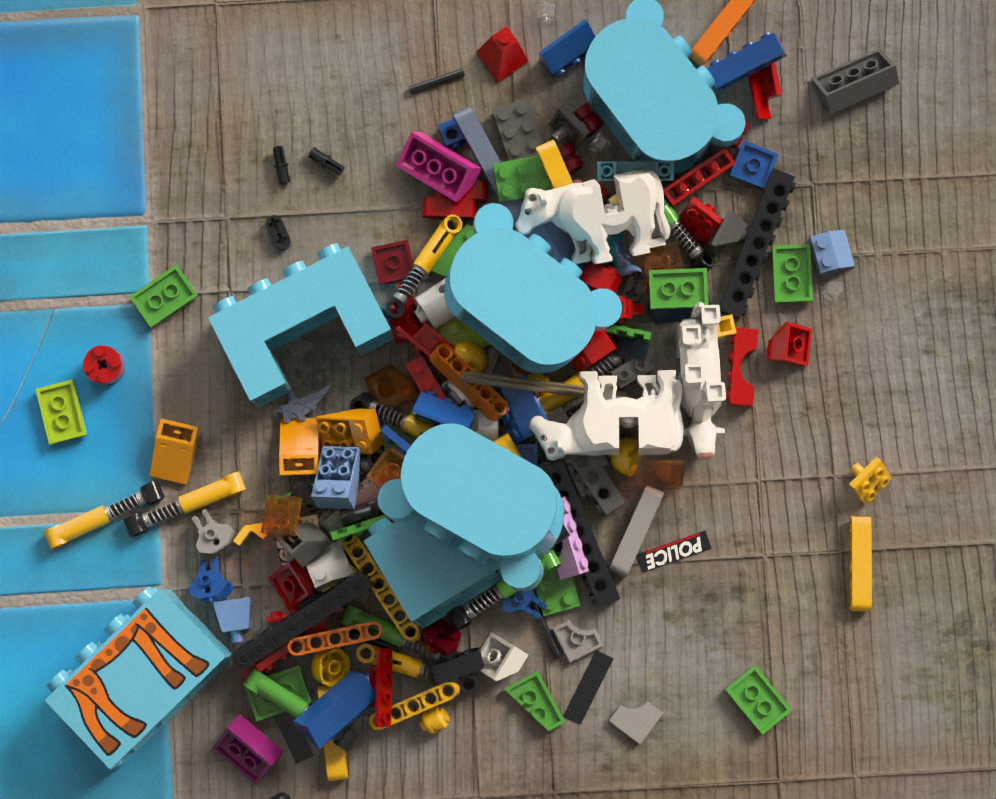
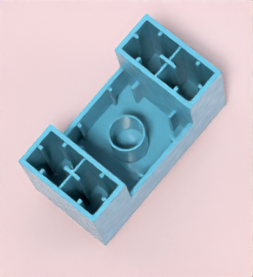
M338 243L329 245L317 253L320 261L308 267L305 266L303 261L296 262L282 271L285 279L273 285L268 278L260 280L248 287L251 296L239 302H236L234 296H230L213 305L216 314L208 317L249 400L256 407L260 408L292 391L272 350L339 316L360 356L394 340L393 333L349 247L341 250Z

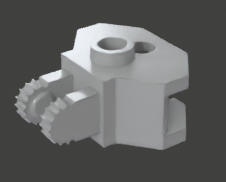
M204 509L202 513L209 524L203 527L198 517H192L200 534L196 547L200 553L216 554L231 544L235 532L231 525L218 524L212 519L208 511ZM217 539L220 540L219 545L215 544V541Z

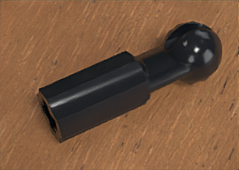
M378 499L357 504L355 509L339 510L344 527L384 514L378 505Z

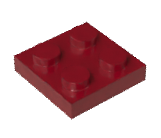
M409 240L371 247L379 285L407 280L406 276H409V272L413 268Z

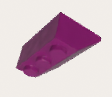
M240 714L225 729L213 746L219 754L256 785L284 753Z

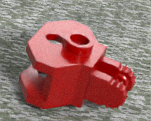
M618 296L622 304V313L615 323H625V320L632 319V316L644 314V305L632 304L631 299H626L625 296Z

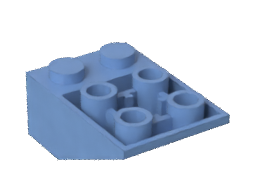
M323 446L311 494L318 508L355 509L359 487L360 447Z

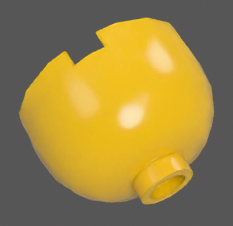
M464 340L455 345L453 350L476 372L483 373L485 371L487 355L481 345L472 340Z
M621 438L619 440V455H608L611 457L613 468L618 473L632 477L637 470L638 465L635 464L638 458L641 459L638 450V439Z
M339 648L318 651L311 661L313 676L318 682L333 687L345 674L349 673V656Z

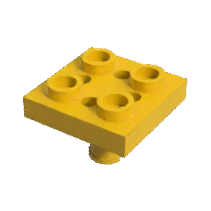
M875 457L865 468L856 463L850 471L856 476L850 483V486L864 505L872 501L876 494L886 487L892 479L883 462L878 457Z

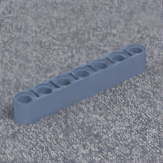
M468 106L453 114V118L497 196L492 163L501 161L471 107ZM521 198L500 202L512 214L514 229L523 203Z

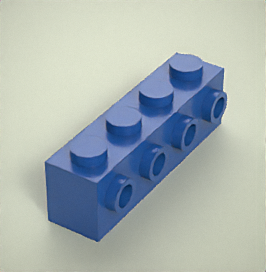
M766 33L760 37L761 40L755 43L749 42L743 46L744 49L738 52L732 51L726 55L727 58L710 63V67L706 69L715 80V89L720 92L786 57L787 54L778 36L775 33Z

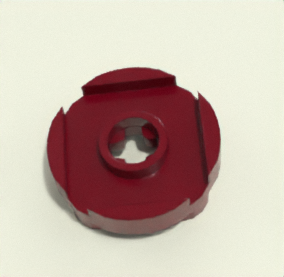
M438 620L437 623L429 625L422 631L423 647L432 654L437 655V652H444L443 655H449L459 648L461 633L455 631L454 627L448 624L446 620Z

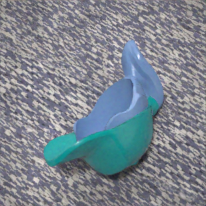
M624 231L606 239L610 247L609 253L613 259L609 263L613 264L614 268L618 270L617 274L625 276L634 272H641L638 266L631 264L630 256L626 252V244L623 242Z

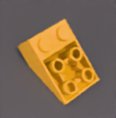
M359 408L315 417L322 447H360V454H373L384 444L376 409Z
M161 418L155 440L150 476L187 485L201 429Z
M299 418L290 419V423H285L284 419H280V476L316 475L320 461V444L315 418H305L306 421L301 422Z

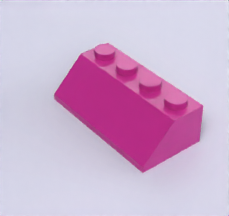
M423 132L410 133L395 165L455 202H458L475 184L482 169Z

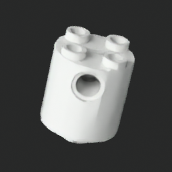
M446 278L415 297L418 306L414 312L422 324L428 323L435 330L455 318L445 300L444 286Z

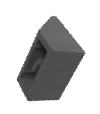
M313 522L289 523L274 535L283 548L302 568L332 543Z

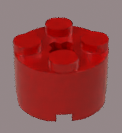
M592 259L588 261L579 279L588 286L591 292L600 288L608 289L615 293L622 281V276L617 274L618 270L611 266L606 268L601 265L602 263L594 264Z
M95 346L87 352L83 360V370L86 376L102 386L117 383L125 372L123 357L109 346ZM102 363H106V365H107V368H106V369H105V368H102V366H101Z

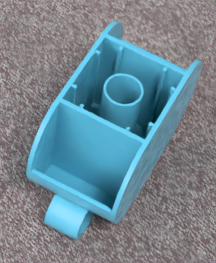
M634 0L627 8L625 19L605 27L590 44L586 54L583 75L584 94L633 161H674V174H678L694 166L703 157L710 143L719 147H729L735 144L744 131L745 117L742 111L735 105L717 104L715 94L711 89L716 84L713 76L703 65L695 69L688 59V56L692 54L688 43L680 35L673 39L662 27L664 12L661 5L656 0Z
M496 203L484 205L478 210L473 220L472 231L474 235L460 247L447 273L444 286L447 306L458 320L521 369L536 374L556 371L568 364L584 349L594 331L609 329L619 319L622 313L621 301L613 291L599 288L591 292L588 286L579 279L582 270L567 258H563L558 263L547 253L550 251L551 246L540 236L532 234L528 239L523 234L512 230V214L506 207Z
M453 423L435 426L420 435L410 446L404 457L401 479H392L386 482L378 494V505L381 511L390 519L400 523L409 522L420 514L427 521L423 530L429 533L428 535L447 546H450L454 538L461 541L458 550L482 566L485 565L488 558L501 563L500 573L503 580L518 591L532 590L541 582L543 565L539 558L553 547L560 535L564 522L562 498L550 477L541 468L471 429Z

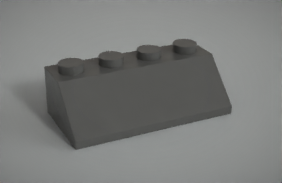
M880 48L811 78L824 107L830 114L839 112L841 109L857 104L866 98L873 97L882 91L889 90L900 84L895 64Z

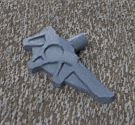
M327 386L302 398H297L294 391L288 392L289 403L277 408L283 415L284 422L290 423V419L298 418L301 422L306 421L305 415L310 411L315 412L317 410L316 405L324 396L329 394L330 387Z

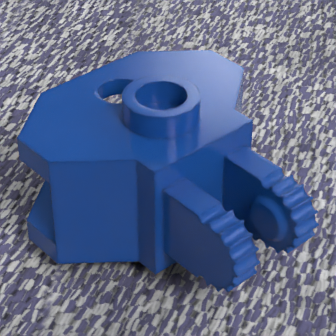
M216 557L211 558V570H208V564L205 559L200 560V573H197V578L189 586L190 594L205 603L225 600L233 591V583L223 578Z
M535 589L518 591L515 596L513 594L507 599H502V609L506 612L515 614L524 611L537 619L541 615L531 609L533 603L535 602L542 609H546L548 605L537 598Z

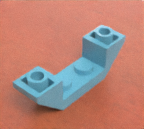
M597 161V181H614L613 175L635 171L638 168L653 170L658 174L661 181L674 180V161Z

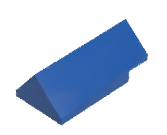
M350 671L293 721V724L320 750L363 714V710L375 701L376 693L366 675Z

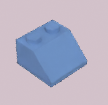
M845 230L828 231L810 236L808 239V243L811 244V254L818 276L855 267Z

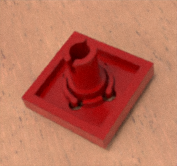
M694 196L679 215L680 224H683L682 228H686L685 231L689 232L693 238L704 246L721 225L723 219L714 213L715 208L711 204L704 205Z

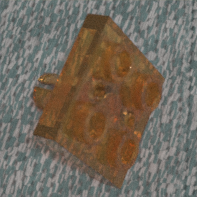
M678 241L649 248L650 253L641 254L648 285L649 270L684 269Z
M267 495L261 533L296 536L297 526L300 523L299 515L302 498L297 496Z

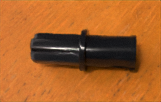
M275 146L273 148L276 164L274 168H276L278 183H290L289 163H286L283 146Z
M313 147L308 157L319 163L322 168L326 167L337 175L343 173L345 167L331 159V155L324 154L316 147Z

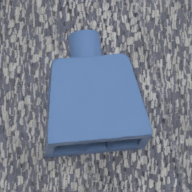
M252 597L213 602L221 631L231 632L232 643L243 642L242 630L251 629Z

